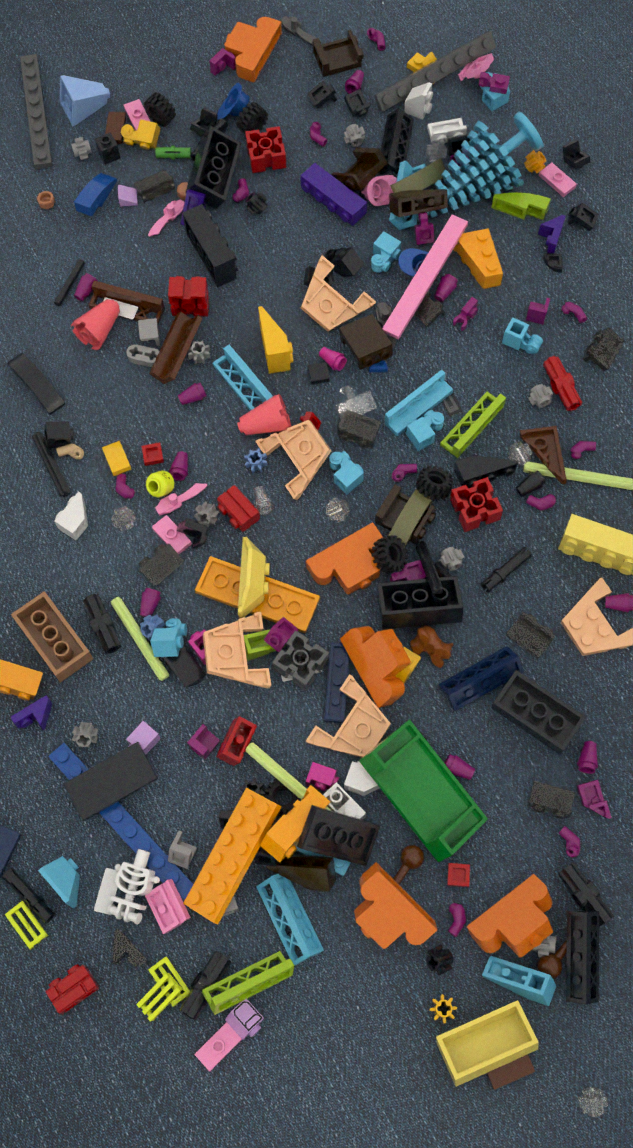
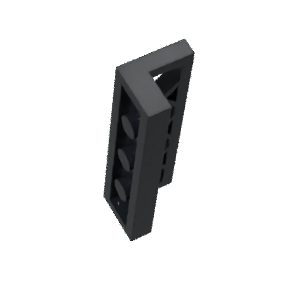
M400 108L387 115L381 152L387 164L379 171L380 174L391 170L398 175L399 168L394 165L395 160H397L399 166L400 162L407 160L414 119ZM403 119L407 121V127H405ZM401 131H402V134H403V136H404V141L402 140L401 135H400V132H401ZM398 145L402 151L401 155L397 149Z
M567 910L566 1002L584 1005L599 1002V911Z

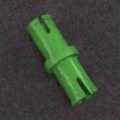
M175 145L171 147H156V158H171L172 160H176V158L191 159V147L184 148L176 147Z

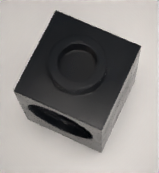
M111 132L95 138L98 153L105 165L120 159L118 145Z
M69 421L46 422L44 428L46 447L56 448L70 444V441L74 438L73 429H70Z

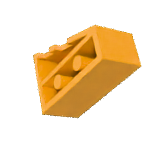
M489 228L463 233L453 250L457 251L461 261L469 267L471 274L483 289L501 286L503 271Z
M0 659V693L16 695L18 698L27 701L30 699L34 700L43 672Z
M310 785L306 789L303 799L301 801L297 799L293 804L294 808L286 815L284 814L266 833L260 846L279 862L285 857L290 858L297 849L296 846L311 806L315 805L327 809L331 801Z

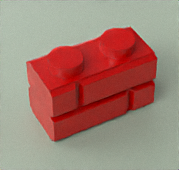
M235 485L217 498L219 512L223 516L227 514L230 518V524L235 529L239 528L244 532L251 525L259 521L260 512Z
M240 716L235 718L216 757L233 766L239 764L257 725Z
M77 964L67 971L69 975L62 980L60 977L53 980L49 984L50 988L45 991L59 1014L63 1015L100 988L85 965L79 966Z

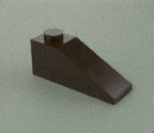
M447 189L407 190L390 193V212L397 217L448 208Z
M293 854L290 858L285 857L281 862L277 861L276 867L266 865L267 869L309 890L330 892L336 881L333 857Z

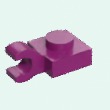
M481 72L478 85L490 87L489 91L506 94L510 76L493 73L491 77L488 73Z
M426 212L419 213L420 225H414L416 244L435 242L433 223H428V214Z
M470 298L461 309V313L454 318L453 326L461 322V331L466 329L467 321L470 318H474L478 312L477 299Z
M417 560L404 565L405 567L401 569L402 571L391 574L392 578H390V581L427 579L421 561Z

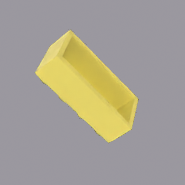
M571 514L560 542L559 550L567 555L579 556L587 562L599 563L604 568H613L619 570L622 574L633 575V534Z
M518 1000L436 1036L437 1046L456 1087L538 1050L539 1044Z

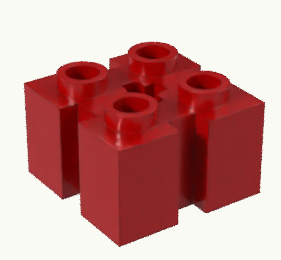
M280 126L266 128V132L260 133L259 130L245 132L252 173L264 172L266 167H272L273 170L286 168V153L282 143Z
M182 276L169 277L168 299L169 304H171L172 316L182 312L186 316L187 314H193L194 316L208 317L209 292L207 290L206 278L196 276L191 277V280H185Z
M488 477L473 482L472 488L468 489L466 485L451 490L450 501L455 512L460 511L459 521L464 532L479 528L482 521H485L487 525L501 520L503 509L497 497L492 499L494 490Z

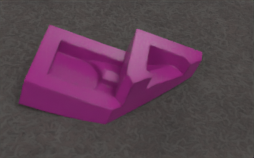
M598 780L576 785L584 807L607 819L612 818L607 800L603 798Z

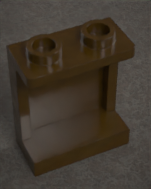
M351 30L348 31L347 38L321 44L319 38L312 40L313 54L323 77L361 67L362 59L364 58L363 51L358 47L357 37L353 35Z
M356 147L352 152L357 161L345 173L333 172L331 175L350 190H362L387 164L380 148Z
M373 314L339 328L340 340L343 345L347 344L357 359L360 370L393 356L392 343Z
M394 484L375 515V523L389 531L392 530L397 518L410 498L401 493V487ZM431 505L425 511L413 531L410 542L416 544L418 539L422 540L425 536L427 524H432L436 517L434 505Z

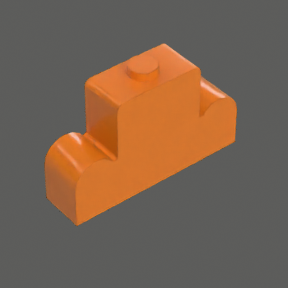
M261 17L257 20V28L241 22L236 23L231 34L227 35L224 46L226 51L233 53L236 57L235 63L238 77L253 83L256 81L282 34L281 21L269 17Z
M372 522L306 560V568L314 581L319 585L329 584L333 576H335L348 595L360 588L365 589L380 576V569H377V563L373 562L375 559L371 553H374L372 547L375 546L374 542L383 537Z
M362 626L350 629L340 638L378 708L392 705L404 694V683L401 679L396 678V675L406 668L411 661L393 629L377 631L375 633L370 626Z
M377 862L362 874L359 884L361 894L366 900L354 910L356 923L361 927L362 933L367 938H372L383 949H386L404 932L410 944L421 945L438 930L435 920Z
M533 874L466 927L472 939L486 953L498 951L501 948L502 941H504L518 957H523L553 933L549 919L544 914V912L552 907V898L546 885Z

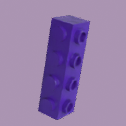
M316 163L300 175L301 188L314 196L318 202H322L331 212L339 215L344 222H348L353 226L367 213V202Z

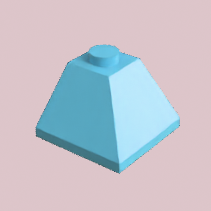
M62 856L41 867L38 871L61 899L74 909L77 906L80 875L76 870L79 867L71 858L67 860Z

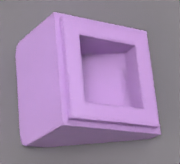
M118 185L120 207L138 205L137 189Z

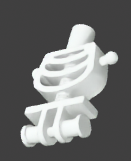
M138 849L133 864L123 862L122 865H115V870L118 871L115 883L121 891L126 893L125 899L118 896H110L109 900L118 902V907L110 904L107 908L108 915H115L116 919L121 920L123 918L125 922L132 921L137 925L141 922L142 914L134 913L135 908L146 910L147 906L133 902V898H135V895L144 896L149 894L153 889L154 883H159L160 881L159 877H155V871L146 868L150 852ZM138 885L143 886L141 890H136Z

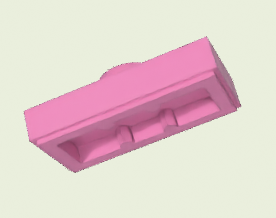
M140 99L124 104V109L135 131L138 130L140 119L150 121Z
M550 163L539 172V177L562 197H565L576 188L577 183L553 163Z
M167 515L152 526V530L176 556L192 544L184 533L177 531L176 524Z
M226 1022L194 1055L210 1072L242 1039Z

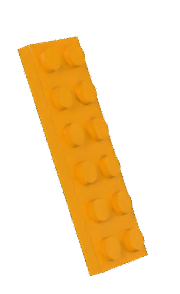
M210 556L195 588V593L238 609L241 567ZM266 576L265 582H269L268 594H264V601L250 613L261 612L262 618L275 623L284 617L297 627L299 632L306 634L320 596Z
M248 788L245 789L183 904L211 922L219 924L258 852L266 833L279 813L280 805Z

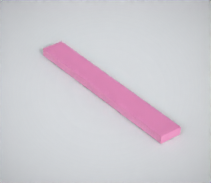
M451 215L382 328L385 334L399 340L468 226V221Z

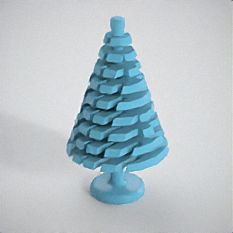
M519 111L514 115V122L519 132L503 145H496L500 140L494 133L486 131L489 128L483 122L477 121L474 131L471 130L467 138H470L469 144L466 140L461 144L463 153L457 150L454 154L456 162L460 163L461 166L459 167L453 160L448 164L449 170L453 172L452 176L454 179H452L451 174L447 170H444L441 175L448 189L439 179L435 183L436 189H447L448 205L452 210L459 208L454 197L459 200L462 206H467L470 204L466 199L467 196L474 203L481 200L475 191L484 199L491 197L490 190L493 194H500V189L509 191L513 189V186L517 188L524 185V181L518 179L522 176L519 169L512 167L515 165V162L511 156L506 155L525 140L535 150H540L544 147V144L536 128L522 112ZM439 209V211L444 214L448 212V209ZM435 210L426 212L432 218L438 216Z

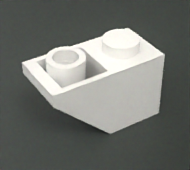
M429 82L412 88L405 100V113L422 120L426 113H430L432 108L430 101L433 97L432 83Z
M80 492L69 499L65 509L57 514L54 521L59 530L76 541L88 527L85 501Z
M352 761L344 783V789L362 796L380 789L359 761L357 763Z
M337 782L323 794V796L331 801L328 807L332 811L359 819L366 817V812Z

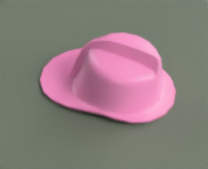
M393 175L375 177L364 187L361 193L374 206L388 205L389 194L393 193L390 185L396 183L397 178Z

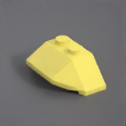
M243 537L238 600L239 619L247 616L264 601V594H268L269 582H265V578L270 573V563H266V556L247 537Z

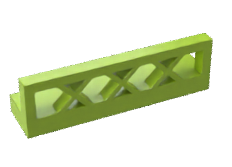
M487 391L440 442V446L458 458L502 410L506 397L500 393L496 398ZM486 399L492 402L488 408L483 406V402ZM473 413H482L476 421H472ZM462 426H470L464 434H460ZM450 439H458L453 447L447 443Z
M281 951L203 989L202 993L214 1015L293 976L294 964L291 959L285 960ZM279 960L280 964L268 969L271 962ZM254 971L262 972V973H260V974H258V975H256V976H254V977H252V978L249 979L250 974H251L252 972H254ZM236 980L242 982V983H240V984H238V985H236V986L230 988V985H231L232 982H234V981H236ZM216 990L222 992L214 997L210 995V993Z

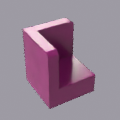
M550 298L546 299L545 305L530 302L526 321L543 325Z
M202 724L187 744L190 749L205 760L219 744L220 740L208 731L207 726Z

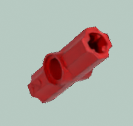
M549 357L544 361L543 366L550 377L553 392L559 395L567 411L576 410L582 405V401L575 389L573 376L571 373L566 372L559 357Z

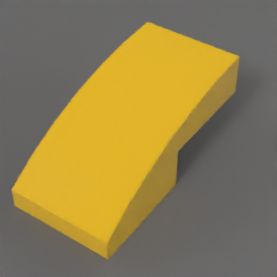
M120 441L102 447L113 476L132 470Z

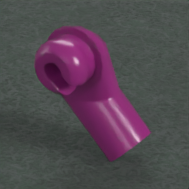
M313 122L310 127V138L324 147L328 140L321 135V124Z
M570 301L565 302V305L561 307L564 314L574 313L579 323H583L588 319L582 308Z
M577 442L571 447V457L579 459L581 458V452L595 451L596 442Z
M121 473L116 478V492L123 498L131 499L134 497L135 491L126 485V475Z
M548 494L540 499L530 495L526 503L543 511L553 507L556 498L552 494Z
M564 826L558 834L566 840V854L572 858L577 857L580 853V839Z
M452 903L449 906V912L453 914L454 922L448 929V932L452 936L457 937L467 920L464 907L461 904Z

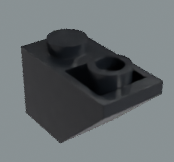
M352 247L330 249L325 253V258L334 265L332 270L342 277L355 276L364 265V262Z

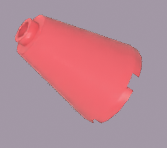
M106 299L74 320L71 327L74 326L72 331L83 344L87 345V343L93 345L91 349L99 350L120 313L119 304L115 300Z
M274 395L239 418L240 422H237L240 432H244L245 435L282 432L292 427L281 395Z

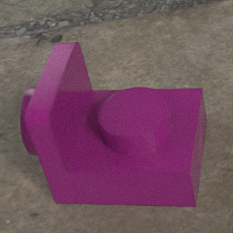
M222 48L209 60L210 72L216 76L226 66L235 70L236 57L233 53Z
M283 617L270 629L264 641L277 652H280L295 630L298 631L299 629Z

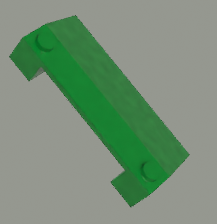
M410 719L359 760L437 862L452 856L488 820Z

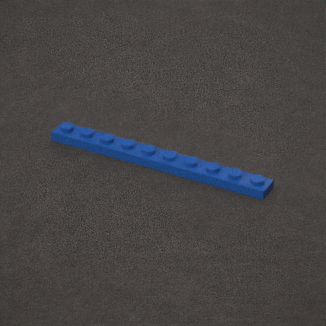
M65 743L48 756L69 780L89 770ZM119 802L101 811V816L136 854L138 849L150 852L147 862L148 868L155 871V875L160 878L162 883L172 879L184 902L193 883L175 864L168 862V856Z

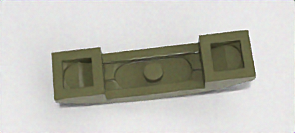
M439 158L419 171L390 185L393 193L407 190H423L437 182L438 179H442L441 175L446 170L442 159Z
M416 488L388 536L395 535L397 538H401V543H405V548L413 535V531L435 498L431 500L429 496L424 497V493L420 494Z

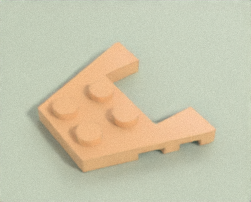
M322 255L314 271L301 309L329 332L371 308L376 301L363 292L353 305L324 281L325 277L334 268V265Z
M310 420L255 441L261 451L266 453L267 456L282 445L300 472L299 475L285 485L295 500L300 498L331 452V449Z
M600 578L561 621L562 626L582 656L633 646V628L617 636L596 605V602L612 593L603 578Z
M256 612L252 616L240 618L236 622L224 624L203 633L208 674L263 688L271 687L269 668L248 669L243 632H260L263 630L261 612Z
M349 674L340 691L357 701V703L334 737L315 726L306 742L311 745L362 758L379 744L391 723L362 687H360L354 677Z

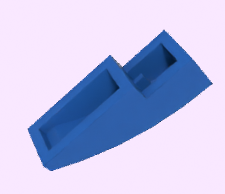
M103 173L95 176L74 201L76 211L93 216L98 206L102 207L117 179Z

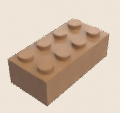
M45 591L11 614L60 683L93 660L89 650Z

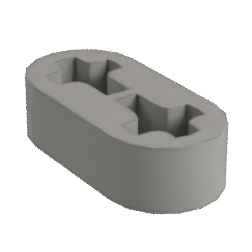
M131 345L126 353L131 363L152 367L159 350L141 345Z

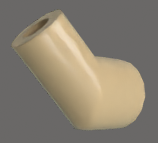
M75 444L56 448L59 457L70 455L75 459H81L84 456L83 449Z

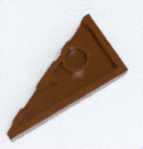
M557 426L520 430V438L561 484H566L567 479Z

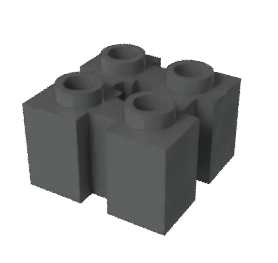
M295 630L286 643L287 651L281 650L273 660L272 665L273 670L285 678L291 675L293 683L307 691L316 679L315 670L321 672L329 661V652L317 644L311 647L309 639ZM302 659L305 661L304 663L297 662V660L302 661Z

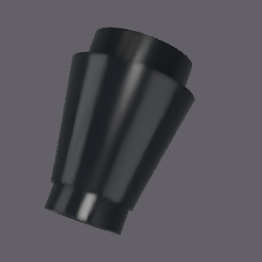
M539 471L531 472L516 487V490L523 497L543 488L546 482Z

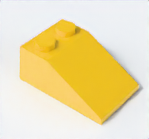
M259 306L260 330L268 372L271 374L291 370L290 363H293L292 343L288 342L287 335L265 309Z

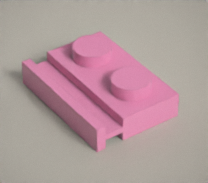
M492 53L475 59V61L466 64L458 74L460 80H464L465 77L467 79L473 77L474 79L480 78L481 72H485L494 61Z
M172 879L166 880L165 883L157 886L149 894L145 895L163 934L169 933L191 918Z

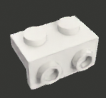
M461 118L427 125L432 145L447 143L448 138L463 136L467 133V127L463 125Z

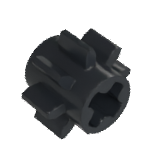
M252 192L246 199L247 210L252 215L255 212L261 214L267 207L266 196L261 192L258 195Z
M256 778L250 782L245 779V786L239 787L242 792L246 788H252L257 794L265 795L264 791H260L264 784L260 783L258 785Z
M439 945L428 951L429 956L426 962L431 971H437V974L441 975L452 970L451 964L454 959L449 949H443L442 945Z

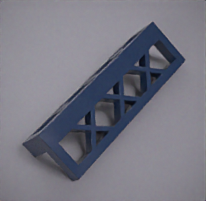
M506 646L438 685L440 690L448 697L451 708L456 711L509 681L516 670L520 673H523L524 670L519 656ZM505 655H508L507 658H505V659H500L501 657H503V656H505ZM451 685H456L455 687L448 689V687H450Z

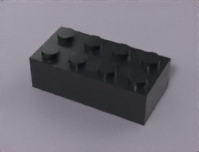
M211 126L201 137L185 193H187L188 189L206 194L204 203L214 209H217L226 201L241 142Z
M201 204L183 212L186 235L217 288L237 279L236 255L233 250H229L226 238L224 236L221 237L217 223L212 222L210 211L205 210Z
M457 576L441 577L440 581L443 586V592L436 595L432 593L427 579L377 583V598L382 630L462 622L463 603Z
M517 670L513 673L491 707L560 755L586 718L585 715Z

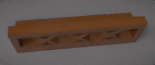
M95 280L92 284L94 294L89 303L90 309L98 305L95 304L98 297L102 299L106 297L137 306L141 312L135 314L134 319L131 320L149 319L146 317V314L154 312L157 313L156 319L159 324L165 309L163 299Z
M182 312L177 313L149 373L151 376L163 384L175 380L203 319L198 315L189 318Z

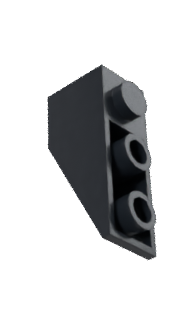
M472 455L455 461L454 471L461 486L466 485L468 488H472L473 482L486 477L492 482L497 477L512 475L516 471L518 462L516 460Z

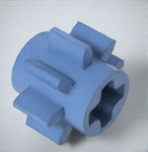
M260 448L257 451L250 449L249 455H244L245 460L248 461L245 463V467H251L252 473L255 471L262 472V468L268 466L267 461H265L267 455L266 453L261 455Z
M157 614L144 617V622L140 623L141 633L148 640L152 638L154 629L165 628L164 621Z

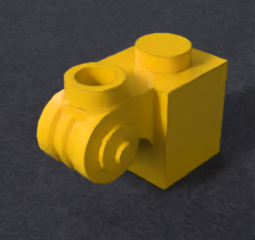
M140 119L138 130L136 131L131 125L126 124L121 128V134L124 137L123 143L130 146L136 143L141 148L147 150L150 148L156 149L161 128L155 122Z

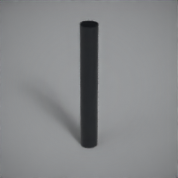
M79 259L55 299V305L61 306L85 264L83 260Z

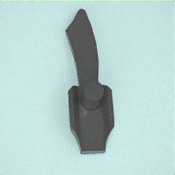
M284 16L280 19L281 24L293 34L297 33L306 42L312 44V40L316 39V37L301 29V23L296 17Z
M386 302L377 303L375 311L378 323L384 327L392 311ZM387 335L394 349L397 339Z

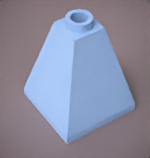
M65 75L60 76V104L72 127L107 104L110 92L108 88L104 87L103 83Z

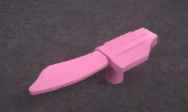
M179 199L167 204L163 209L164 216L153 225L148 236L160 234L169 220H174L183 212L185 202Z
M196 483L180 496L173 493L161 499L155 507L157 513L161 516L180 508L182 502L198 495L207 487V484Z

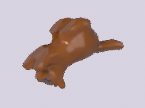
M424 625L418 628L417 635L411 640L410 645L412 651L417 655L422 652L428 653L432 663L441 668L444 665L443 659L451 657L453 643H444L433 628Z

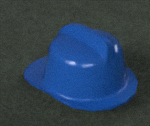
M236 83L230 90L227 98L218 110L217 120L224 119L228 114L238 116L240 112H243V108L247 107L250 97L242 91L240 83Z
M414 248L404 250L398 258L400 269L414 277L429 252Z

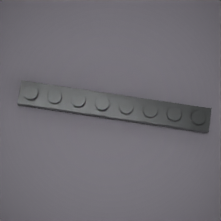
M491 31L479 35L376 93L374 97L379 110L383 112L408 97L412 88L429 82L433 84L495 49L496 45Z
M37 54L20 56L35 169L53 167Z

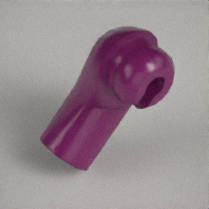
M369 28L367 30L368 38L377 43L379 51H383L386 48L383 33L374 28Z
M243 178L238 180L239 189L232 195L235 202L243 201L249 195L247 182Z
M399 464L392 472V479L395 482H400L407 473H417V464Z

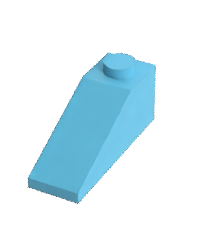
M493 956L489 957L482 974L484 978L528 1000L546 1006L550 1005L556 989V984L551 975Z

